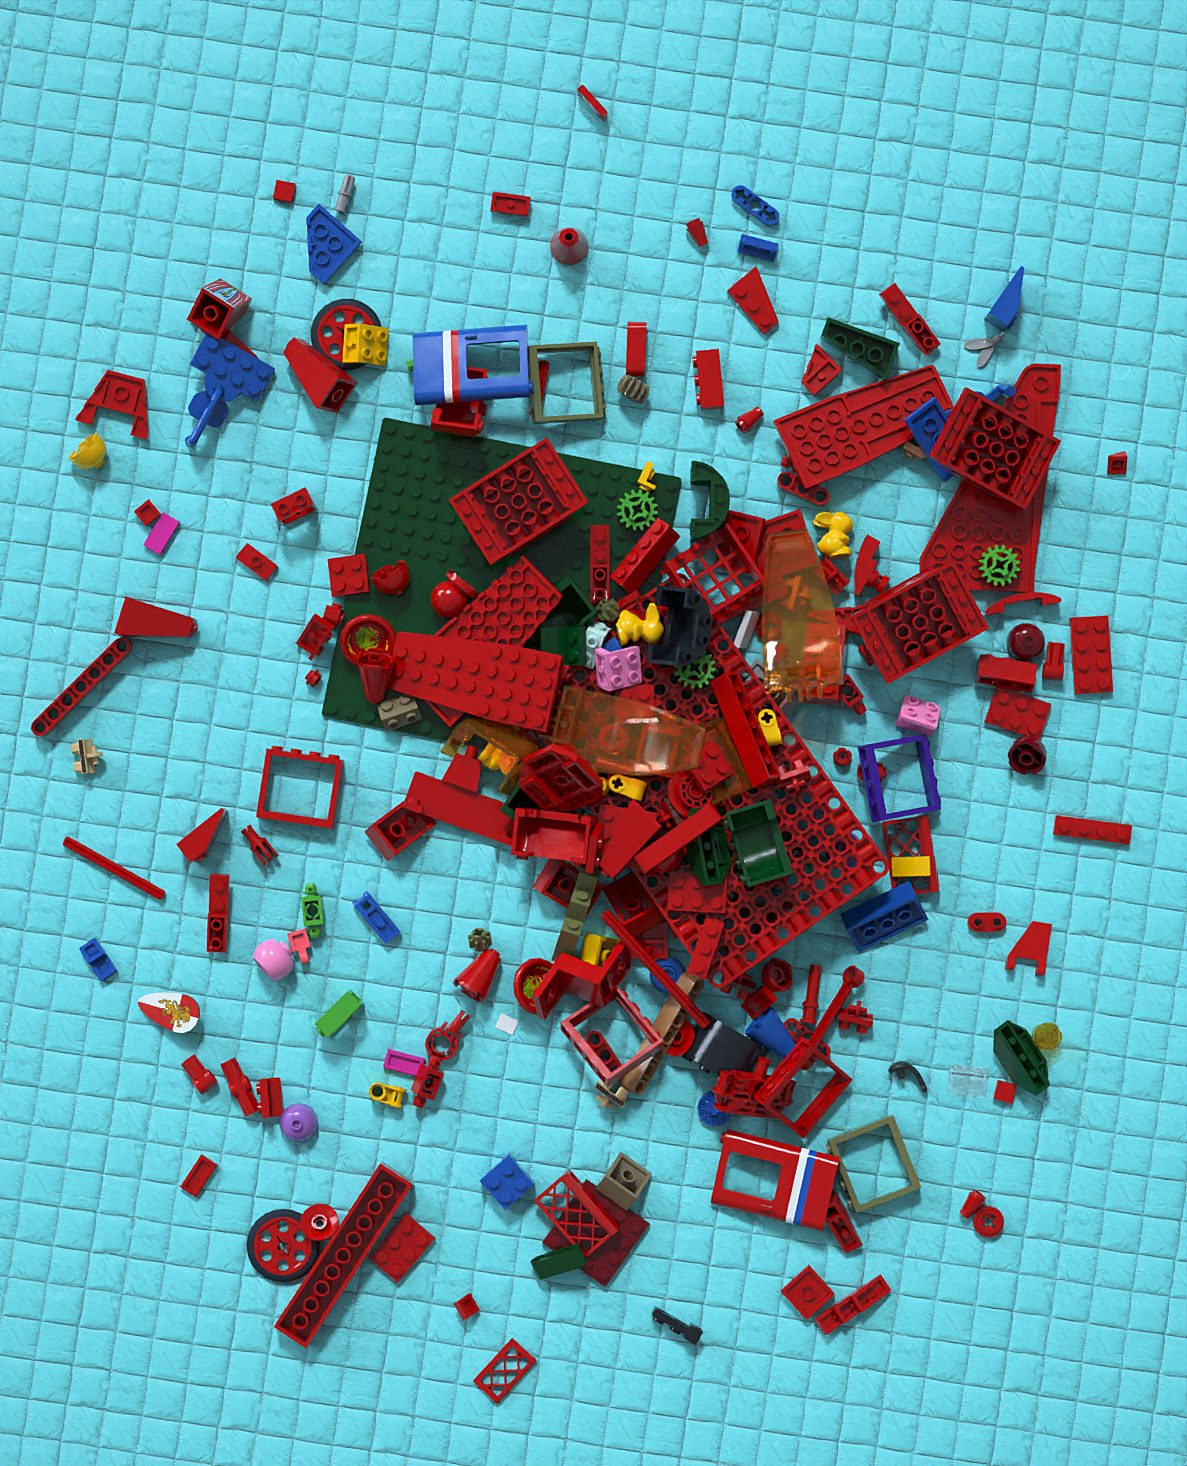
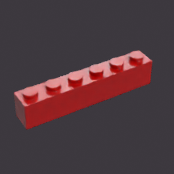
M739 672L723 673L710 682L720 710L723 713L752 787L767 786L781 777Z

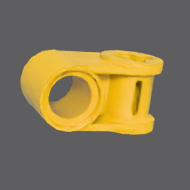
M770 709L762 710L759 713L758 721L769 747L782 744L775 713ZM765 713L773 717L770 719V723L761 720V718H764Z
M613 775L610 778L609 787L613 792L642 802L647 786L646 782L622 775ZM621 779L623 786L615 789V785L612 782Z
M375 1082L370 1086L369 1095L373 1100L402 1108L401 1102L407 1089L382 1082ZM375 1086H380L383 1089L381 1096H375L372 1093V1089Z

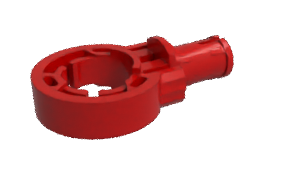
M460 1010L459 1014L445 1031L443 1030L448 1024L446 1021L441 1027H437L429 1033L425 1046L430 1056L436 1055L441 1057L442 1060H447L454 1056L463 1034L460 1033L455 1040L453 1039L471 1018L469 1014H466L461 1019L465 1011ZM431 1035H434L431 1041H434L435 1037L439 1035L447 1037L451 1046L446 1053H449L451 1049L453 1052L446 1056H440L445 1055V1051L437 1050L433 1042L430 1048L429 1041Z

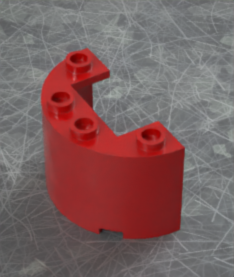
M467 367L468 379L489 378L487 377L488 369ZM484 401L436 404L431 419V431L477 438L478 434H481V431H483L484 419L481 418L486 416L487 404H484Z

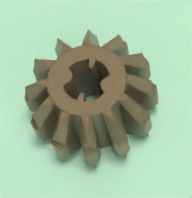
M624 375L618 383L617 391L631 401L643 404L648 397L650 388L631 375Z

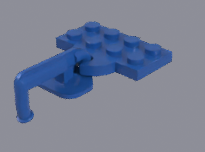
M206 332L189 364L206 375L204 378L205 391L196 393L188 406L190 415L199 421L192 434L185 438L186 445H196L206 425L213 428L221 426L229 412L226 402L235 399L240 393L257 402L275 368L222 338L218 340Z
M999 384L986 395L979 391H976V393L993 402L1003 393L1008 397L1014 396L1016 389L1014 386ZM932 397L907 416L904 422L940 480L946 482L954 475L945 471L929 455L953 409L944 411L938 400Z

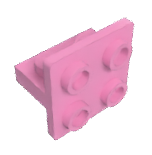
M904 695L902 707L895 725L932 737L934 730L937 729L941 706L933 702L920 700L914 696Z

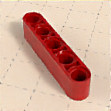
M710 803L641 851L633 859L645 875L717 825L723 818L714 805Z

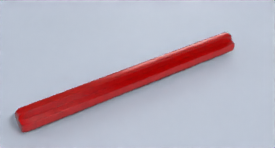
M71 837L64 839L62 845L158 900L163 899L166 892Z

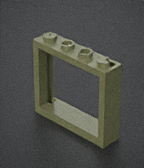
M597 342L528 346L529 380L534 383V393H531L530 397L533 424L597 421L603 418L606 406L602 404L604 386L600 383V377L603 375L602 366H599L598 358H601V351L597 347ZM589 351L594 414L543 417L537 354Z
M892 1114L827 1139L829 1144H826L829 1155L840 1157L837 1174L840 1173L843 1180L840 1181L843 1191H847L850 1198L847 1199L851 1210L854 1209L856 1213L921 1188ZM887 1124L911 1185L859 1205L836 1144Z

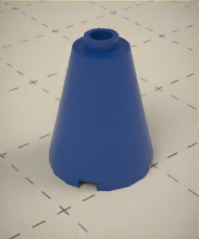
M771 1006L762 1013L763 1015L755 1018L749 1024L745 1034L784 1060L796 1043L776 1010Z

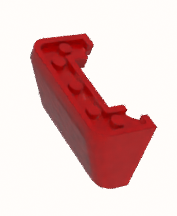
M516 808L511 855H517L516 859L528 860V857L533 856L573 862V866L584 867V864L587 863L590 835L598 822V816L545 811L536 808Z

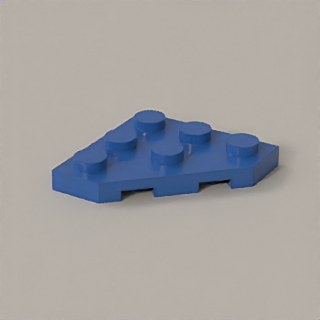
M318 204L306 217L309 272L325 285L359 247L362 241Z

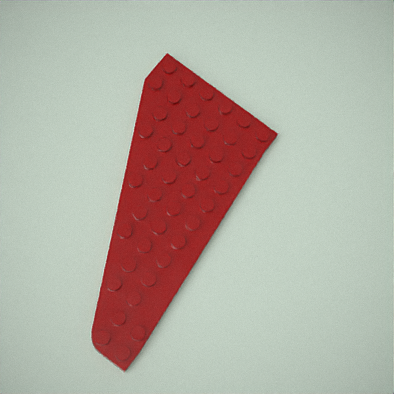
M1035 363L1027 366L1021 372L1014 385L1016 389L1015 395L1007 397L1003 408L1053 436L1061 382V364ZM1048 468L1026 510L1007 500L999 499L977 489L962 480L919 558V572L929 567L937 569L954 560L969 590L1034 592L1035 564ZM994 545H997L999 549H1001L1002 545H1005V550L1012 548L1011 554L1017 553L1015 561H1020L1016 565V567L1020 568V571L1014 572L1017 578L1011 577L1012 582L1008 584L1005 581L1002 587L1000 582L996 586H993V581L987 584L986 580L988 578H981L984 572L978 571V568L982 567V564L978 563V561L984 560L981 554H988L987 548L989 547L994 550ZM996 553L999 557H1007L1002 553ZM988 558L987 560V569L990 568L991 561L989 560L990 558ZM1004 561L1003 563L997 562V565L992 570L998 568L1002 570L1001 567L1004 563H1006V561ZM1011 563L1008 564L1007 570L1010 573L1012 568ZM992 574L995 578H1002L998 574Z

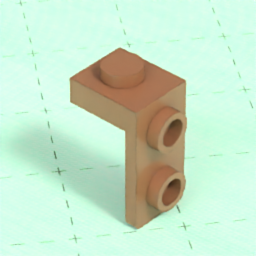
M909 441L902 448L904 455L910 459L916 458L922 461L924 457L927 458L922 449Z

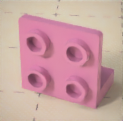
M638 646L613 652L603 648L594 649L598 687L606 691H612L642 683L640 650Z

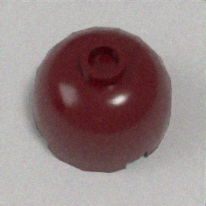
M1021 623L1008 633L1006 646L1015 659L1031 661L1043 652L1045 637L1036 625Z
M1032 736L1018 738L1013 742L1008 751L1009 765L1014 771L1022 775H1026V773H1032V775L1039 773L1045 766L1047 758L1044 744Z

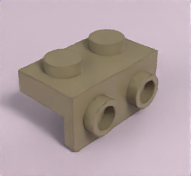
M402 694L377 703L386 731L394 730L422 719L414 696Z

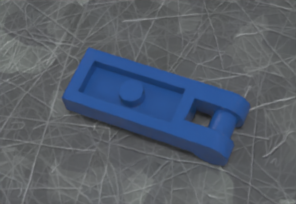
M366 891L362 894V898L356 899L352 904L384 943L388 944L401 931L371 894ZM369 902L371 907L366 911L363 906Z

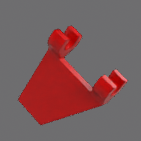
M1032 921L1007 955L1005 969L1013 970L1016 957L1037 961L1035 975H1045L1052 924Z

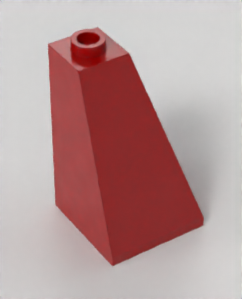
M293 337L287 343L283 353L310 400L317 409L338 413L358 382L305 340Z
M125 596L114 634L121 637L191 638L192 634H196L198 624L195 618Z
M634 799L630 801L599 863L602 867L600 872L607 878L611 876L615 879L633 861V858L663 830L662 826Z

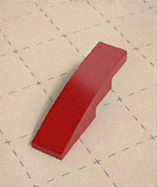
M880 1274L814 1318L822 1333L827 1335L841 1324L846 1323L855 1315L873 1305L888 1294L891 1289Z

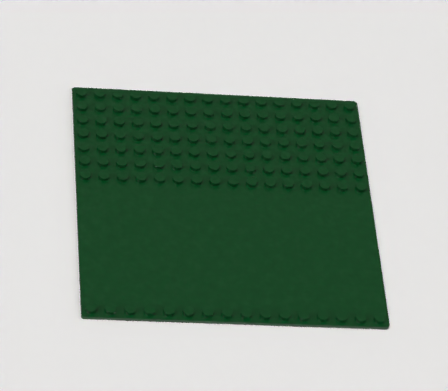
M384 418L380 429L354 554H366L371 592L347 595L345 598L342 614H345L343 624L339 626L322 715L384 728L377 704L370 703L365 698L358 667L347 661L341 652L339 643L341 631L355 617L371 614L380 616L388 621L395 634L398 632H408L434 636L452 619L437 615L431 605L433 589L440 582L448 581V577L445 574L450 569L480 594L482 591L487 590L492 585V582L506 573L510 566L516 564L521 556H524L554 587L571 575L591 602L590 525H609V564L611 576L649 529L646 525L643 526V531L639 527L633 531V526L627 529L626 522L620 523L622 516L617 517V513L621 512V510L617 509V506L622 505L619 499L625 500L624 493L631 495V490H634L635 494L638 493L640 485L637 482L643 470L557 452L589 503L572 513L570 520L512 557L507 558L505 556L490 565L449 499L531 447L479 436L476 438L431 431L430 426ZM655 472L652 479H647L646 481L657 486L655 491L651 490L648 495L649 499L651 497L655 498L652 504L658 505V507L654 508L658 515H653L652 517L655 518V521L659 518L672 527L681 478ZM633 498L629 501L637 502L640 498ZM646 502L645 510L650 513V506ZM640 504V506H638L637 508L633 507V509H634V515H633V517H634L635 514H637V513H642V512L640 511V510H641V504ZM624 508L625 515L629 518L630 512ZM643 518L636 519L635 523H640L645 520ZM666 555L637 590L641 597L661 584L662 575L660 571L663 570L661 566L665 563ZM404 560L410 571V581L403 588L404 592L394 596V594L387 595L377 590L371 580V577H374L373 573L388 564L396 566L397 561ZM610 578V600L613 598L617 602L629 593L620 588ZM472 597L468 598V604H471L474 601ZM645 602L643 605V609L647 610L649 604L652 602ZM599 603L592 604L596 608ZM614 624L611 628L613 632H617L616 624ZM629 640L628 643H627L626 645H624L623 647H625V648L631 647L632 644H633V641H632V640ZM526 643L525 648L530 649V647ZM640 655V663H641V662L643 661V659H644V657H643L642 655ZM578 672L575 675L577 681H582L585 678L584 672ZM563 683L561 687L562 692H566L569 689L568 683ZM593 687L586 690V695L589 697L594 696L596 693V689ZM387 688L383 701L404 693ZM615 693L612 696L614 701H616ZM417 697L415 699L422 719L393 730L485 749L490 740L494 739L506 746L509 754L524 757L514 735L520 731L485 736L484 718L465 713L453 727H449L423 699ZM577 698L572 699L570 702V706L573 708L580 705V700ZM605 703L597 705L598 712H604L607 709ZM558 709L554 713V717L557 719L564 716V710ZM584 714L581 717L582 723H588L591 720V715ZM610 719L608 725L616 724V719ZM568 725L565 728L566 734H572L575 731L574 725ZM534 730L541 748L547 747L536 730ZM594 730L592 732V738L598 739V735L601 730ZM583 740L578 741L576 744L578 750H583L586 747V742ZM590 756L587 760L593 766L597 758Z

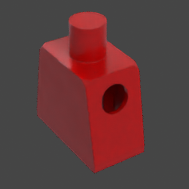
M468 745L465 755L456 753L442 781L477 793L482 769V762L475 759L479 748Z

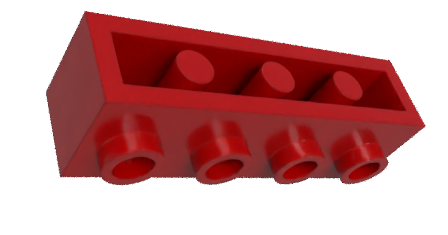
M657 518L615 569L610 578L629 594L638 590L681 536L670 525Z

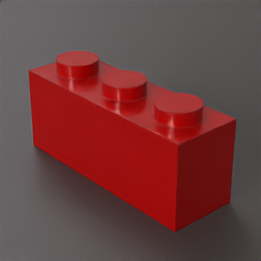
M719 349L696 351V356H692L693 368H697V375H694L695 387L699 386V394H696L697 406L700 405L701 410L724 408Z
M980 654L977 662L975 683L1032 693L1035 686L1037 664L1030 661H1016L1008 657H994L991 654Z
M706 917L687 974L704 980L707 979L725 927L724 923Z

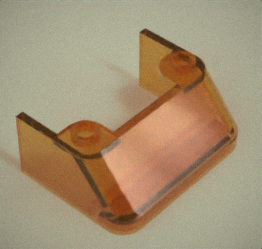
M472 714L455 727L440 752L454 758L462 744L468 742L474 734H477L504 752L499 760V766L507 775L498 791L510 795L520 781L524 757L538 751V747L535 742L508 724Z
M724 717L693 726L673 739L674 743L687 739L688 745L695 751L714 740L725 758H727L735 773L720 781L713 788L716 800L711 803L714 806L723 804L754 789L749 781Z

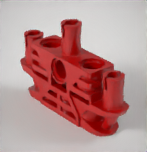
M759 1057L754 1073L721 1070L716 1086L712 1087V1092L715 1093V1100L717 1101L713 1104L714 1108L725 1113L779 1119L753 1097L770 1076L766 1073L771 1060ZM791 1079L771 1105L779 1111L794 1102L791 1098L797 1082Z

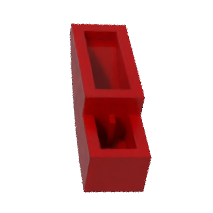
M868 534L865 536L859 549L854 568L853 590L856 597L859 596L878 563L871 558L880 541Z

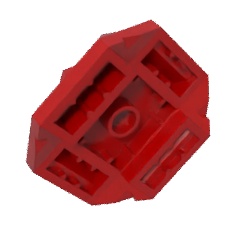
M551 744L525 756L523 759L519 787L545 811H553V809L574 811L602 798L603 780L589 761L582 757L570 744L560 746Z

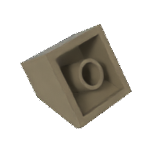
M620 1152L601 1178L596 1189L627 1211L638 1198L652 1174Z

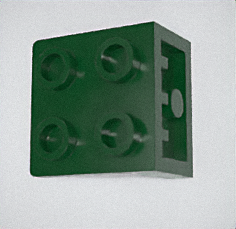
M542 627L540 629L542 652L564 656L562 666L586 665V627Z

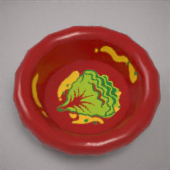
M371 614L357 616L350 620L341 631L339 640L341 652L347 661L357 666V654L362 651V654L366 653L369 648L386 649L392 656L396 634L390 623L380 616Z
M542 958L528 959L520 965L515 973L513 987L518 1004L526 1012L537 1015L532 993L541 983L544 974L548 973L552 967V963Z

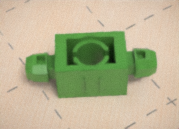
M315 883L306 884L305 893H307L308 897H301L304 926L310 925L309 934L311 938L320 937L321 928H319V924H325L322 895L316 896L317 888ZM318 900V904L313 903L318 908V913L314 918L319 916L320 919L308 921V917L313 918L308 913V908L312 903L307 905L306 902Z

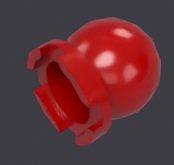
M450 569L445 574L448 577V581L440 582L431 593L432 608L437 615L443 618L458 616L463 612V608L468 605V598L472 597L475 600L479 595L472 586Z

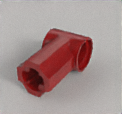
M1048 642L1046 662H1044L1042 669V679L1062 681L1065 644Z
M195 1054L181 1064L192 1078L196 1089L202 1095L218 1083L215 1076L203 1066Z

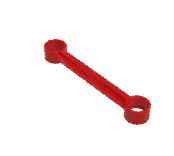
M854 965L849 966L844 971L842 976L844 983L808 1041L815 1048L818 1047L851 990L860 986L864 980V972ZM814 1054L810 1056L800 1069L808 1070L812 1067L815 1061Z

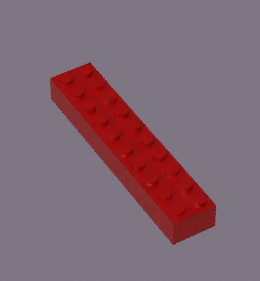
M384 1162L379 1164L281 1314L274 1328L306 1348L408 1193L414 1183L413 1181Z

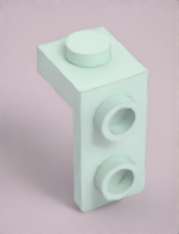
M592 622L586 630V665L584 666L590 669L595 667L594 649L602 647L611 629L601 622Z

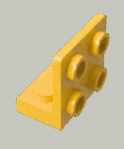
M361 323L345 324L343 363H365L386 366L388 328Z

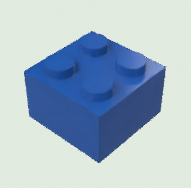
M510 1153L480 1179L484 1187L505 1210L535 1183Z

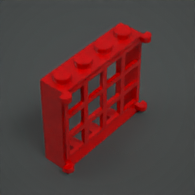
M728 522L716 532L709 534L702 541L696 542L686 551L676 555L672 560L666 561L661 566L663 570L660 571L661 575L667 573L675 587L687 588L688 585L694 583L711 609L712 620L716 618L715 614L719 611L723 614L732 608L730 604L733 602L740 603L747 598L746 594L750 591L754 594L762 589V584L766 581ZM728 540L734 552L724 558L716 546ZM713 549L720 561L709 567L702 555ZM738 555L745 567L734 573L726 561ZM698 558L705 570L694 576L687 564ZM723 564L730 576L719 583L712 570ZM681 568H684L690 577V580L686 583H683L676 572ZM748 570L755 582L744 588L736 576ZM708 573L715 586L704 592L697 580ZM733 579L740 591L729 598L722 585ZM719 589L725 601L714 607L707 595Z

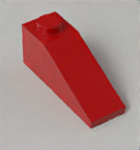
M835 1189L832 1190L826 1222L844 1252L848 1253L863 1246V1243L843 1202Z

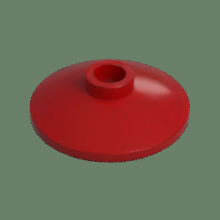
M687 1020L683 1022L666 1052L668 1055L681 1056L692 1047L695 1032L690 1022Z
M314 1204L308 1207L300 1219V1227L303 1234L313 1241H323L330 1238L336 1232L339 1224L336 1211L326 1204ZM319 1222L324 1223L322 1227H317Z

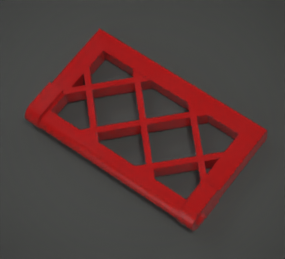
M511 1338L475 1377L473 1382L498 1404L537 1360L516 1340ZM511 1346L517 1350V1355L505 1356V1353ZM503 1358L504 1370H492V1367L499 1359ZM506 1358H517V1369L506 1370ZM519 1358H526L529 1361L523 1369L519 1368ZM493 1372H504L503 1384H493ZM506 1372H518L510 1383H506ZM487 1373H490L491 1384H485L481 1381ZM493 1386H504L505 1388L498 1396L493 1392Z

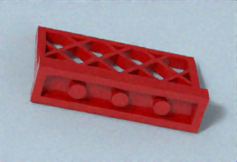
M929 815L882 822L892 889L896 887L900 879L905 883L908 882L902 876L896 882L895 877H892V856L900 857L906 849L915 855L914 857H920L919 853L921 851L922 856H930L931 876H920L926 880L927 889L919 890L913 885L919 878L917 876L911 883L916 890V894L940 891ZM917 820L918 829L913 835L905 829V826L908 822ZM903 822H905V824L903 825V827L898 824V823H903ZM895 824L901 829L893 837L888 833L887 825ZM902 831L912 836L906 845L897 840ZM913 839H916L921 845L917 854L908 848ZM894 841L904 847L898 856L894 855L890 849Z
M570 1169L564 1172L561 1177L534 1199V1202L572 1245L577 1244L575 1239H578L580 1246L581 1239L592 1240L591 1248L587 1252L582 1248L585 1257H588L621 1227ZM561 1181L567 1187V1194L556 1193V1186ZM544 1196H553V1207L545 1206L540 1200ZM556 1197L567 1198L566 1208L555 1207ZM569 1198H577L580 1201V1209L569 1208ZM555 1210L566 1211L565 1221H558L555 1218ZM569 1211L579 1212V1222L568 1221ZM582 1212L590 1213L593 1216V1223H583ZM568 1225L579 1226L578 1236L569 1234ZM581 1226L592 1227V1237L581 1236ZM595 1227H603L607 1234L603 1238L595 1237Z

